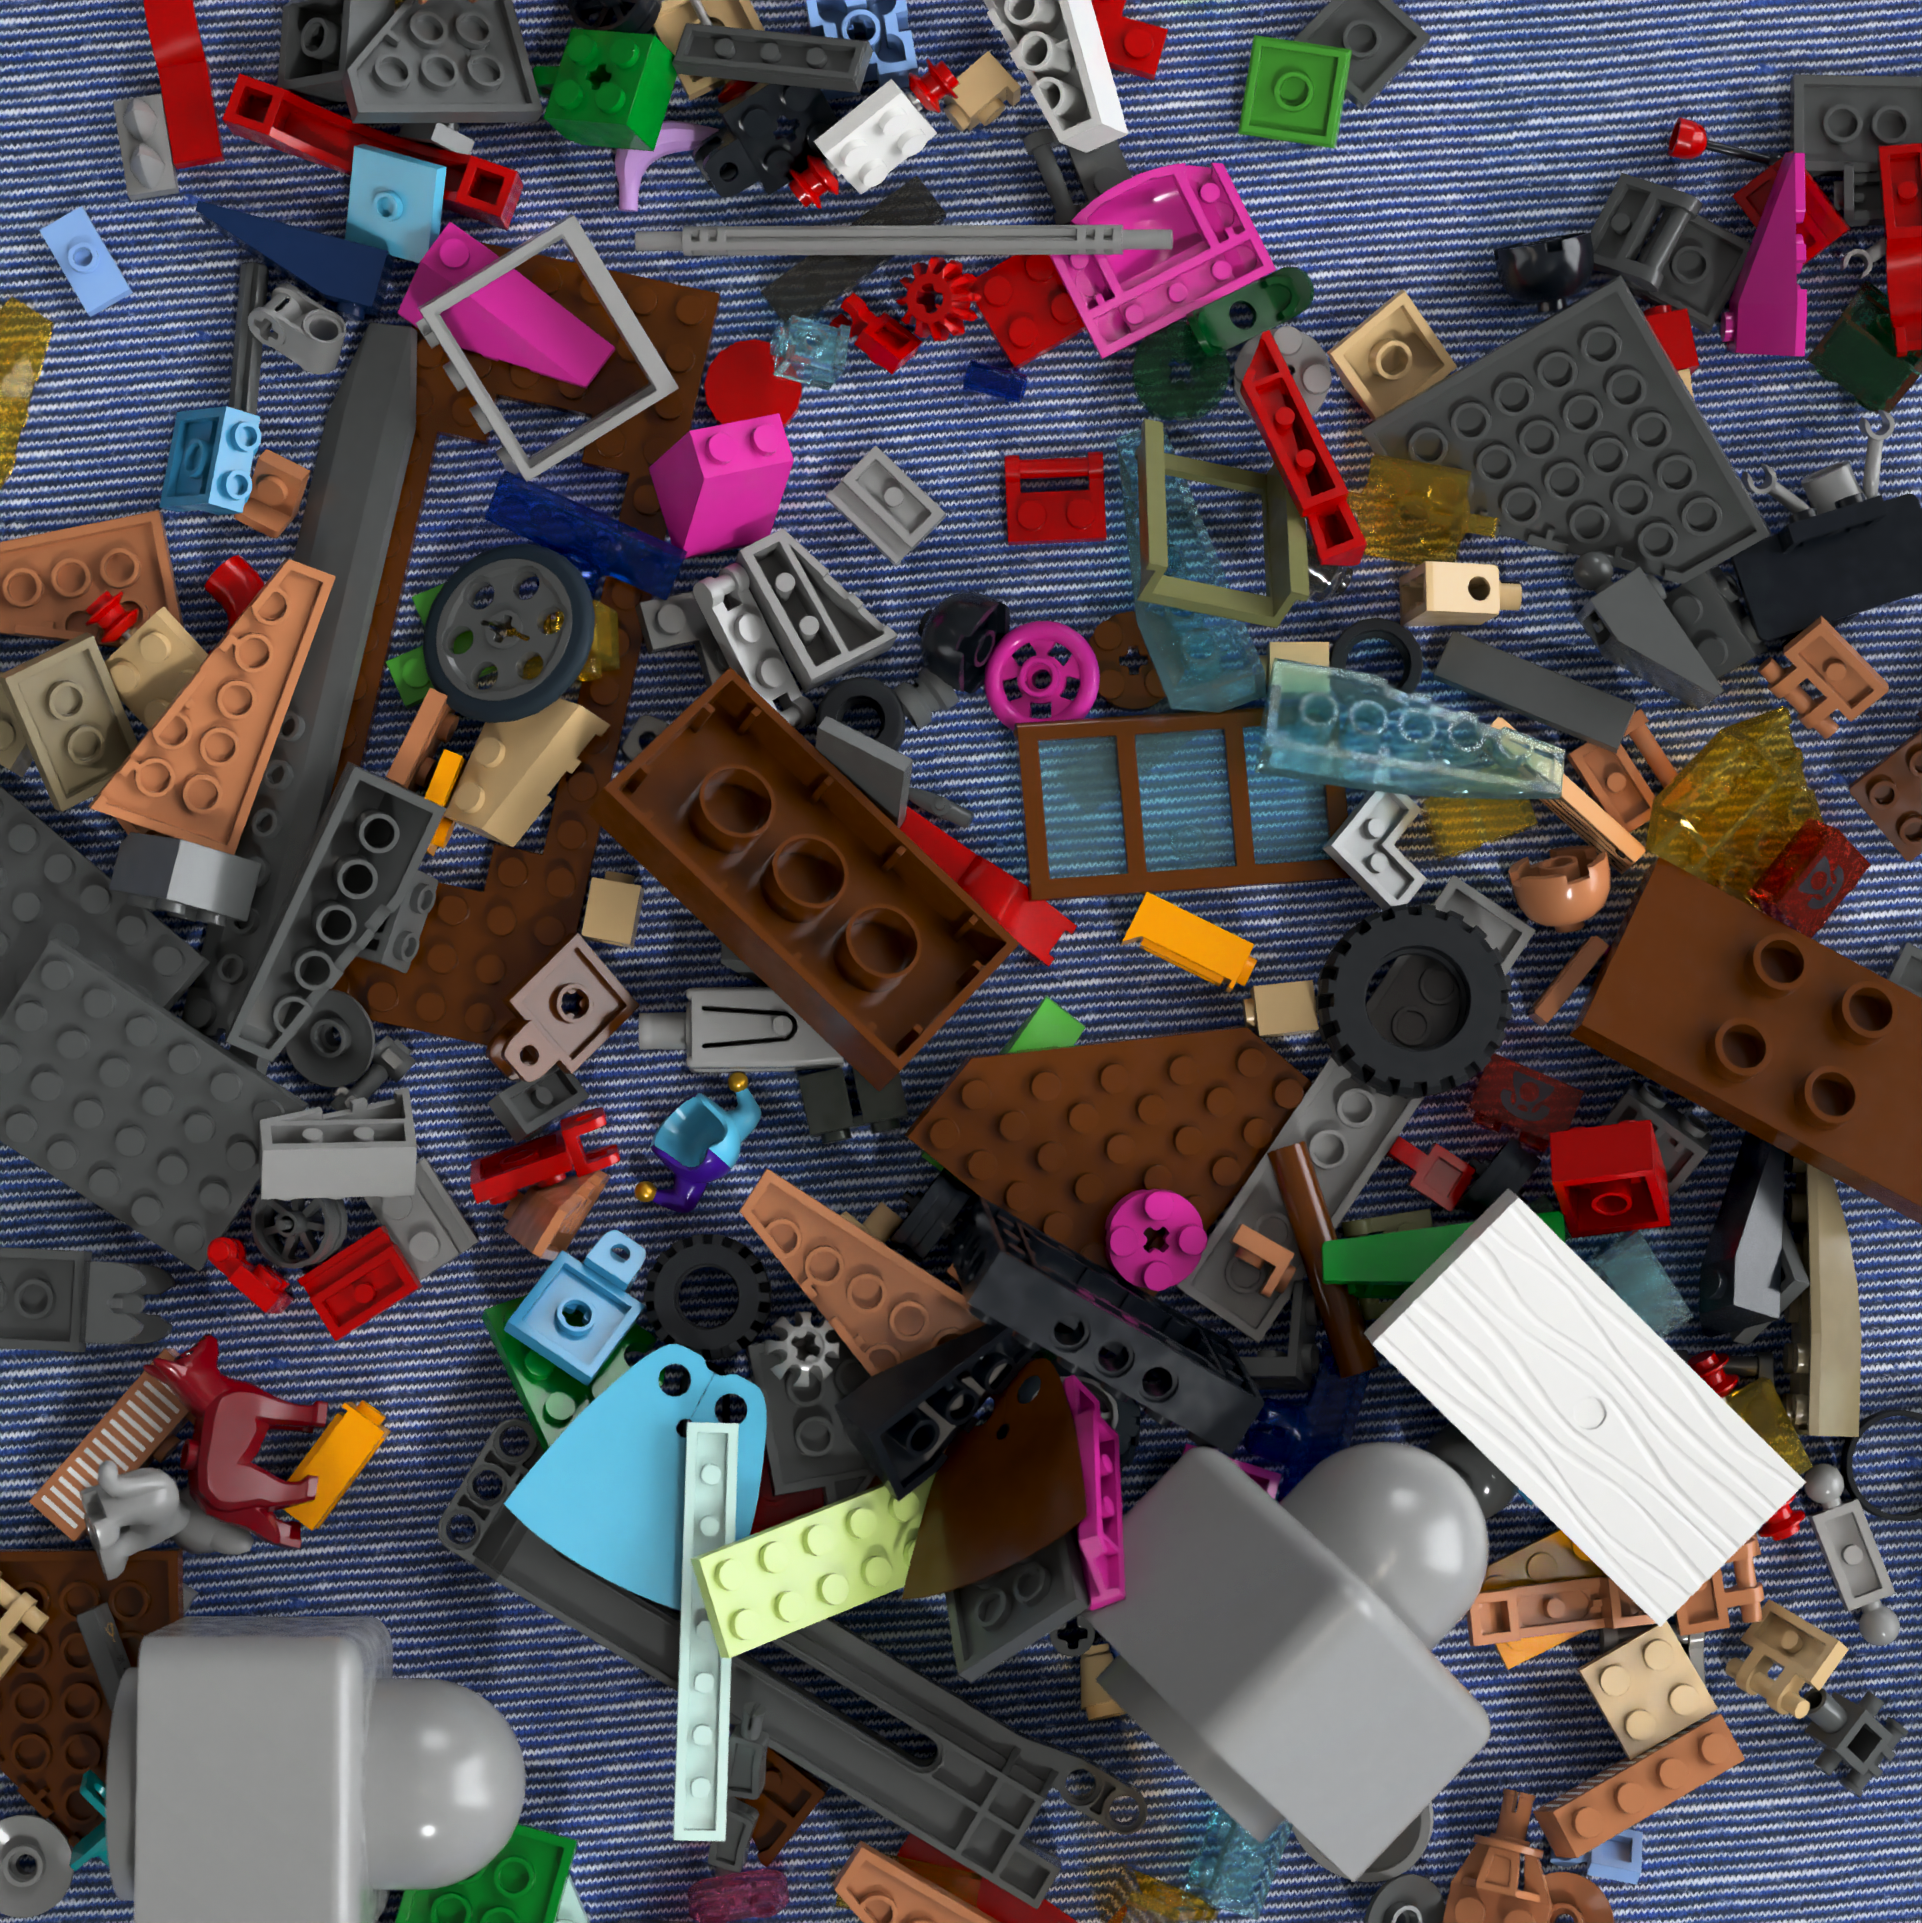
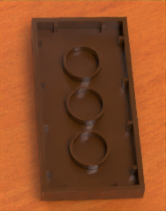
M1659 857L1646 870L1569 1036L1922 1225V998Z

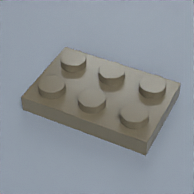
M84 633L0 674V682L54 809L63 812L97 795L138 742L94 635Z

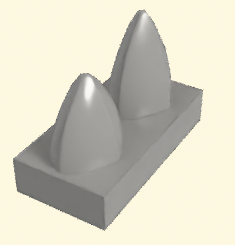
M162 94L113 101L127 194L130 200L134 201L180 193L176 167L173 163Z

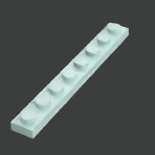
M687 1422L673 1840H726L731 1658L720 1657L690 1559L735 1542L739 1423Z

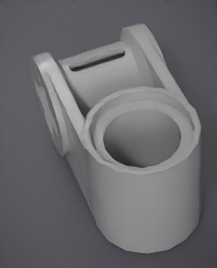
M288 283L278 285L271 293V300L264 307L255 308L248 316V326L256 339L288 357L305 371L322 375L330 373L336 368L346 335V324L337 313L328 310L306 296L298 287Z

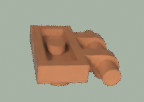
M1822 616L1784 646L1783 654L1793 663L1790 667L1783 669L1772 657H1769L1757 670L1769 682L1767 688L1778 699L1784 697L1799 713L1797 716L1798 720L1807 729L1814 728L1824 739L1831 737L1839 728V725L1829 716L1836 709L1851 722L1889 691L1888 683ZM1808 678L1823 695L1813 699L1799 684Z
M1750 1538L1726 1561H1733L1737 1585L1724 1588L1720 1568L1674 1613L1677 1632L1680 1636L1730 1628L1727 1609L1730 1607L1740 1606L1744 1623H1754L1763 1620L1760 1602L1764 1600L1762 1583L1756 1581L1753 1557L1757 1555L1754 1538Z

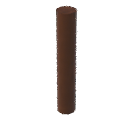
M1302 1141L1268 1152L1267 1155L1341 1379L1379 1367L1373 1345L1364 1334L1367 1327L1357 1297L1349 1294L1347 1284L1326 1285L1322 1283V1245L1325 1241L1338 1239L1306 1142Z

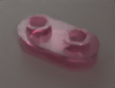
M758 1869L700 1880L694 1883L687 1892L689 1915L700 1923H727L752 1917H772L785 1908L789 1902L787 1877L777 1870Z

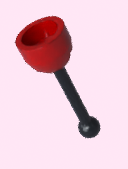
M1680 117L1675 122L1668 145V155L1679 159L1692 160L1700 156L1705 150L1770 167L1783 157L1781 153H1773L1769 156L1707 140L1706 131L1701 124Z

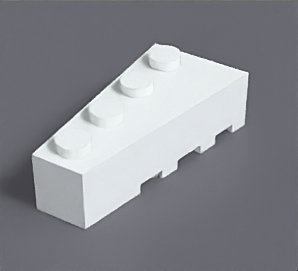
M983 0L989 10L987 15L995 29L1001 31L1011 49L1009 54L1017 68L1024 72L1032 86L1030 91L1060 143L1087 153L1128 135L1091 0Z

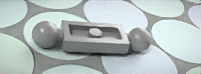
M1817 1464L1811 1467L1805 1474L1804 1480L1806 1483L1804 1484V1490L1810 1499L1821 1504L1823 1510L1809 1515L1808 1518L1845 1611L1862 1608L1863 1614L1859 1621V1630L1867 1642L1875 1646L1888 1645L1897 1638L1900 1631V1622L1895 1612L1888 1607L1882 1606L1880 1601L1883 1598L1896 1594L1859 1499L1853 1498L1842 1502L1840 1499L1844 1489V1479L1841 1472L1830 1464Z

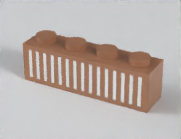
M164 1348L156 1358L173 1361L180 1354L174 1348ZM144 1371L29 1502L73 1542L83 1540L88 1535V1531L84 1521L86 1512L82 1504L80 1491L99 1485L98 1469L100 1464L106 1460L114 1461L118 1467V1475L132 1470L147 1468L154 1459L162 1463L180 1444L181 1440L176 1436L177 1433L188 1421L194 1425L195 1417L178 1400L168 1385Z
M1709 1714L1632 1760L1627 1757L1534 1810L1533 1813L1556 1857L1578 1858L1744 1761L1745 1758L1722 1715Z

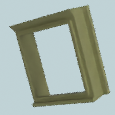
M1144 419L1141 424L1142 441L1135 451V459L1138 461L1141 583L1137 601L1277 628L1295 601L1306 602L1310 593L1305 517L1301 518L1275 463H1273L1267 474L1164 453L1163 422ZM1165 475L1261 495L1266 596L1164 575L1168 568Z

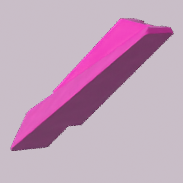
M1075 1375L1064 1379L1063 1388L1077 1433L1087 1504V1516L1075 1525L1090 1604L1088 1609L1092 1611L1126 1599L1119 1435L1100 1416V1401Z

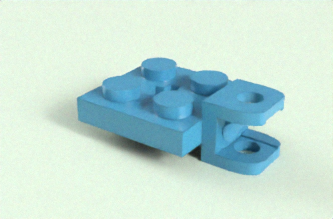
M611 1230L598 1240L586 1256L584 1263H581L562 1250L507 1321L504 1331L588 1387L645 1308L644 1304L628 1294L645 1261V1248L620 1231ZM620 1248L626 1251L628 1260L626 1261L614 1253L612 1249ZM576 1310L581 1311L584 1314L582 1323L585 1326L574 1327L569 1325L562 1312L565 1311L572 1314Z

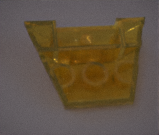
M1782 706L1721 729L1653 799L1645 848L1761 912L1774 901L1830 842L1814 790L1808 788L1801 767L1804 758L1801 749L1795 747L1789 724L1792 723L1788 708Z

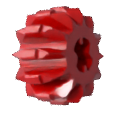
M931 257L928 265L922 262L912 265L914 278L903 277L899 280L902 286L908 290L907 296H900L895 300L898 305L908 306L909 308L901 321L907 325L915 324L914 334L916 336L927 338L931 335L934 341H946L949 333L953 336H961L966 333L963 320L975 321L978 318L976 313L970 309V304L982 299L979 293L969 291L977 278L973 274H962L963 264L961 262L950 260L946 264L943 257ZM936 294L943 295L942 304H935Z

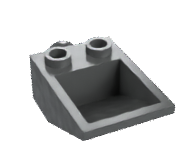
M1597 551L1586 552L1576 560L1573 567L1575 581L1583 589L1595 591L1597 595L1591 598L1575 617L1604 658L1698 711L1724 692L1714 674L1663 600L1667 598L1665 590L1653 574L1650 573L1646 576L1639 566L1613 583L1611 580L1613 566L1610 559L1603 553Z

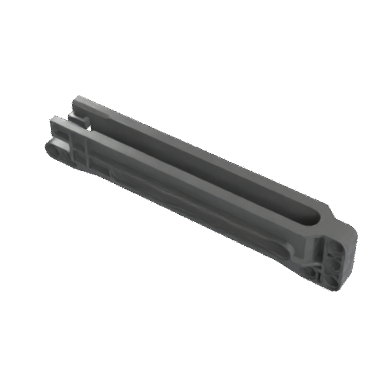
M512 1418L501 1422L492 1432L439 1521L438 1536L441 1543L450 1551L475 1565L496 1582L678 1691L680 1613L671 1607L626 1590L581 1566L537 1536L504 1504L542 1457L544 1451L529 1420ZM513 1426L522 1428L529 1437L528 1448L522 1455L510 1454L503 1445L505 1432ZM485 1470L496 1472L502 1480V1491L495 1499L483 1497L477 1489L478 1477ZM458 1514L469 1516L476 1525L475 1536L470 1542H460L451 1533L452 1520ZM831 1617L771 1642L931 1738L938 1747L932 1756L920 1758L911 1754L745 1652L731 1657L730 1724L735 1727L737 1724H742L743 1709L746 1703L756 1702L755 1711L759 1704H762L766 1711L761 1731L767 1732L770 1736L768 1747L1035 1909H1038L1061 1870V1861L1058 1856L1024 1836L1051 1787L1060 1792L1062 1799L1067 1804L1115 1833L1121 1835L1132 1834L1139 1831L1146 1822L1148 1816L1147 1804L1142 1793L1132 1784L1082 1754L1019 1732ZM1077 1769L1087 1770L1094 1776V1786L1085 1795L1072 1794L1066 1788L1067 1777ZM1120 1796L1132 1797L1138 1803L1136 1815L1127 1822L1117 1821L1110 1815L1111 1803Z

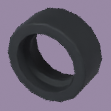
M1379 617L1359 620L1346 628L1331 648L1329 655L1330 687L1338 700L1353 711L1368 715L1390 713L1405 704L1420 683L1424 667L1421 648L1412 633L1396 621ZM1379 638L1387 640L1397 647L1402 655L1404 664L1402 679L1396 688L1386 694L1370 695L1363 693L1353 686L1347 676L1346 661L1348 653L1354 645L1364 639Z

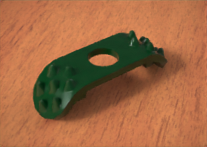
M1286 266L1212 303L1186 314V328L1192 329L1191 340L1198 341L1200 344L1198 351L1206 353L1211 358L1256 337L1264 331L1275 328L1300 315L1310 307L1314 299L1312 281L1307 273L1300 268ZM1242 303L1250 308L1253 314V323L1250 328L1241 329L1232 323L1229 315L1232 304Z

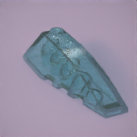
M1163 425L1164 453L1176 455ZM1141 429L1117 437L1116 442L1136 623L1170 708L1220 713L1265 697V671L1245 622L1137 601L1141 583L1138 461L1135 459V451L1142 441ZM1165 475L1168 568L1164 575L1231 589L1186 479Z
M1274 658L1259 731L1255 773L1352 789L1403 795L1505 800L1559 799L1562 795L1564 749L1508 727H1503L1499 730L1479 722L1478 715L1463 709L1456 713L1431 703L1432 697L1415 690L1411 695L1386 685L1387 679L1374 674Z

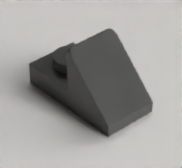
M555 1064L541 1078L533 1082L521 1080L500 1092L488 1102V1105L517 1144L524 1139H533L586 1101L590 1096L574 1074H564L558 1065Z

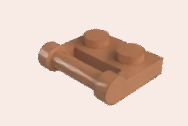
M1642 709L1634 713L1624 737L1627 735L1631 737L1666 792L1661 796L1655 797L1622 744H1620L1617 753H1613L1587 742L1566 756L1595 802L1629 833L1695 792L1687 779L1681 780L1646 726L1649 720Z

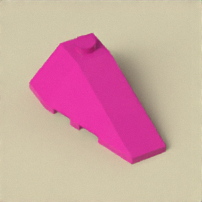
M1785 152L1730 298L1729 312H1723L1721 316L1720 336L1722 342H1728L1727 351L1743 354L1805 356L1807 289H1801L1800 285L1797 284V274L1801 273L1803 263L1806 262V244H1804L1802 234H1796V224L1803 223L1806 212L1805 153Z
M449 222L420 261L397 312L398 315L418 328L416 322L423 318L418 307L498 259L499 256L455 224ZM514 268L440 313L460 348L482 354L483 357L508 362L527 368L531 372L586 389L615 351L613 345Z

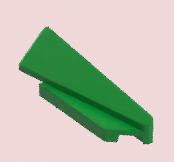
M1560 1211L1537 1213L1536 1215L1566 1244L1563 1214ZM1474 1222L1325 1241L1321 1248L1322 1283L1326 1285L1347 1284L1349 1294L1357 1298L1398 1299Z

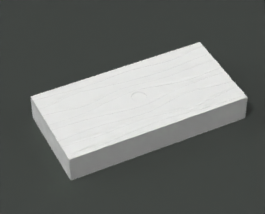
M1509 1188L1364 1332L1371 1344L1660 1627L1806 1483Z

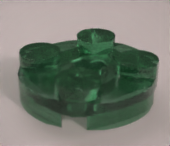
M1182 320L1176 321L1145 337L1136 350L1131 372L1134 393L1140 404L1153 416L1170 422L1172 420H1188L1190 422L1210 414L1223 399L1230 374V364L1227 360L1226 352L1211 358L1206 353L1199 352V342L1191 340L1192 329L1186 328L1187 321ZM1173 362L1180 365L1184 362L1188 363L1191 366L1189 374L1193 378L1192 381L1188 384L1183 380H1179L1175 384L1169 380L1172 373L1169 365Z

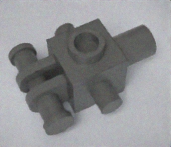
M1813 1688L1803 1696L1810 1703L1807 1716L1812 1720L1804 1732L1824 1749L1813 1764L1828 1776H1831L1840 1762L1851 1768L1852 1770L1846 1778L1842 1777L1839 1783L1860 1798L1863 1794L1862 1790L1872 1777L1878 1779L1883 1773L1878 1765L1883 1759L1888 1762L1893 1760L1896 1754L1892 1750L1900 1739L1906 1737L1909 1732L1890 1717H1887L1885 1720V1726L1874 1718L1884 1705V1702L1869 1691L1857 1705L1835 1691L1830 1696L1823 1688L1820 1691Z

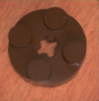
M1138 611L1116 614L1100 623L1088 641L1095 653L1099 666L1100 684L1098 695L1115 709L1128 712L1151 709L1170 695L1180 679L1183 667V653L1180 642L1166 621L1158 619L1151 614ZM1128 649H1138L1139 655L1146 656L1148 664L1140 666L1139 674H1129L1128 666L1120 665L1119 657L1127 656Z

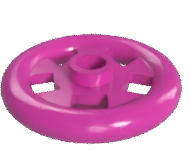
M1054 621L1029 622L1008 632L992 650L985 668L984 688L989 706L999 721L1012 731L1015 728V723L1084 719L1094 705L1100 684L1098 661L1087 640L1071 627ZM1030 643L1036 651V655L1027 659L1022 666H1019L1013 654L1022 646ZM1056 643L1061 644L1072 653V656L1064 666L1057 659L1049 656ZM1049 672L1051 676L1050 684L1043 689L1037 688L1035 681L1038 674ZM1017 677V684L1022 697L1009 701L1003 682ZM1068 677L1080 680L1079 689L1073 701L1061 697L1066 688ZM1032 703H1052L1051 717L1032 718Z

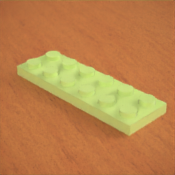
M936 1473L900 1501H897L882 1483L691 1558L690 1560L720 1657H734L905 1587L919 1527Z

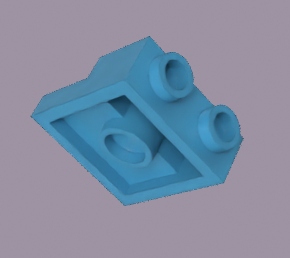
M228 406L177 412L159 508L173 512L201 510L215 515L243 513L244 505L252 491V480L250 477L252 460L261 443L260 416Z

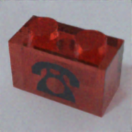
M1808 817L1747 894L1768 916L1812 938L1826 924L1828 917L1845 896L1856 887L1859 879L1871 864L1837 828Z
M1494 1053L1486 1067L1478 1072L1463 1110L1474 1115L1471 1123L1494 1133H1499L1501 1127L1520 1134L1517 1141L1522 1145L1545 1153L1547 1147H1550V1133L1567 1131L1584 1091Z

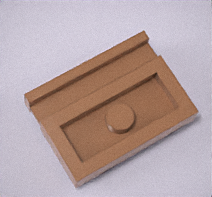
M429 688L386 775V778L390 779V781L415 793L419 785L425 788L429 784L437 767V760H434L433 757L441 741L449 742L459 722V716L455 715L456 711L446 704L447 695Z

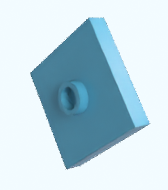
M366 144L354 146L345 240L388 251L391 256L420 263L439 237L447 167Z

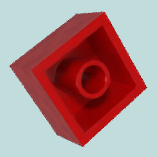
M1650 1119L1641 1121L1625 1120L1617 1124L1589 1128L1573 1127L1567 1131L1550 1133L1552 1184L1571 1238L1671 1226L1668 1176Z

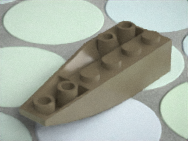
M1788 1153L1789 1172L1796 1173L1795 1193H1789L1787 1199V1220L1789 1223H1794V1243L1810 1285L1784 1310L1785 1322L1792 1323L1791 1343H1785L1783 1348L1784 1373H1790V1393H1784L1782 1397V1422L1789 1423V1433L1859 1437L1861 1322L1858 1284L1849 1232L1833 1177Z

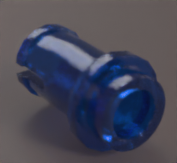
M971 359L966 371L963 390H970L1004 399V403L1007 406H1010L1012 402L1021 404L1027 388L1028 375L1020 373V368L1014 367L1013 371Z

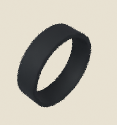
M1885 1410L1874 1413L1859 1422V1437H1847L1844 1443L1840 1460L1844 1485L1852 1499H1859L1862 1508L1872 1515L1893 1521L1922 1518V1507L1906 1514H1888L1875 1508L1863 1497L1855 1483L1852 1471L1854 1450L1860 1437L1870 1426L1882 1419L1893 1416H1905L1922 1423V1414L1913 1411Z

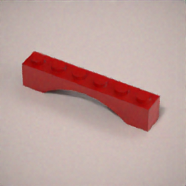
M240 73L222 118L234 135L350 176L352 173L354 146L361 144L445 166L447 168L442 208L506 231L509 228L524 187L518 171L473 155L430 147L379 131L361 123H352L351 119L331 112L285 89Z

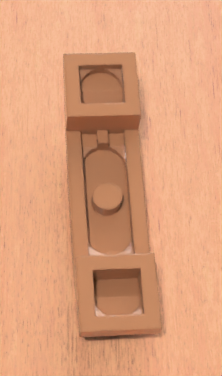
M1608 1575L1480 1591L1473 1605L1466 1613L1470 1646L1521 1641V1638L1601 1628L1616 1629L1656 1624Z

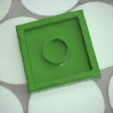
M1254 35L1238 134L1336 149L1352 50Z

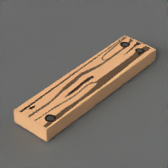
M1498 716L1476 740L1484 750L1586 843L1596 847L1597 853L1600 854L1606 851L1609 863L1619 873L1623 874L1645 853V847L1502 717Z

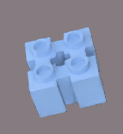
M805 0L810 34L812 36L855 40L856 33L865 32V37L868 39L873 53L863 82L878 80L880 88L892 79L899 88L909 87L908 74L910 72L918 76L911 30L899 32V30L908 29L906 0ZM821 89L826 100L861 95L856 92Z

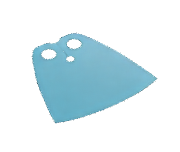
M669 1344L663 1346L633 1365L591 1402L536 1462L504 1504L537 1536L581 1566L626 1590L659 1604L680 1610L686 1438L681 1437L677 1433V1424L683 1419L690 1420L691 1422L721 1423L715 1415V1405L719 1398L725 1394L733 1393L744 1399L747 1405V1414L745 1419L739 1424L735 1525V1541L750 1536L758 1501L767 1428L764 1395L758 1386L737 1374L722 1376L710 1371L701 1355L682 1345ZM677 1363L688 1369L691 1375V1384L684 1394L673 1397L661 1390L658 1378L664 1367Z

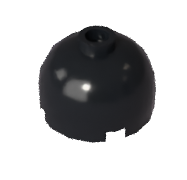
M1590 232L1547 237L1526 244L1521 242L1493 249L1496 269L1502 286L1512 298L1520 303H1536L1538 312L1554 311L1567 307L1566 298L1581 292L1590 281L1594 268V252Z
M975 592L957 593L942 600L934 610L930 609L923 615L918 627V635L921 637L920 648L925 667L945 683L952 686L953 689L963 693L964 691L970 694L975 693L984 685L986 664L997 641L1009 632L1011 620L1009 607L996 601L994 598Z

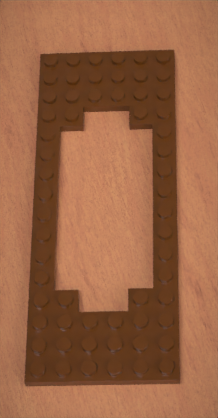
M480 242L499 257L512 250ZM538 254L514 269L615 347V351L587 389L531 372L527 368L508 362L483 357L482 354L461 348L496 406L498 398L592 419L649 384L577 263ZM608 270L679 387L676 391L586 445L582 457L583 466L629 476L594 626V639L587 658L577 704L603 719L610 726L602 737L595 734L577 757L581 763L572 774L566 771L561 777L543 854L494 844L484 892L438 882L434 906L427 915L419 938L418 952L411 961L407 973H402L355 957L343 971L344 974L332 989L345 992L356 999L365 1009L371 1021L488 1046L492 1038L511 1019H517L502 1000L569 933H578L602 829L587 813V810L602 789L613 779L644 642L635 607L640 602L653 600L668 536V530L649 467L685 434L692 430L720 306V293ZM414 325L411 327L417 330L416 430L331 796L348 761L362 768L364 766L386 671V661L389 658L439 437L442 435L488 445L491 433L490 431L484 434L471 414L469 408L477 403L467 387L458 392L442 366L450 360L441 345L438 344L431 349L420 330Z

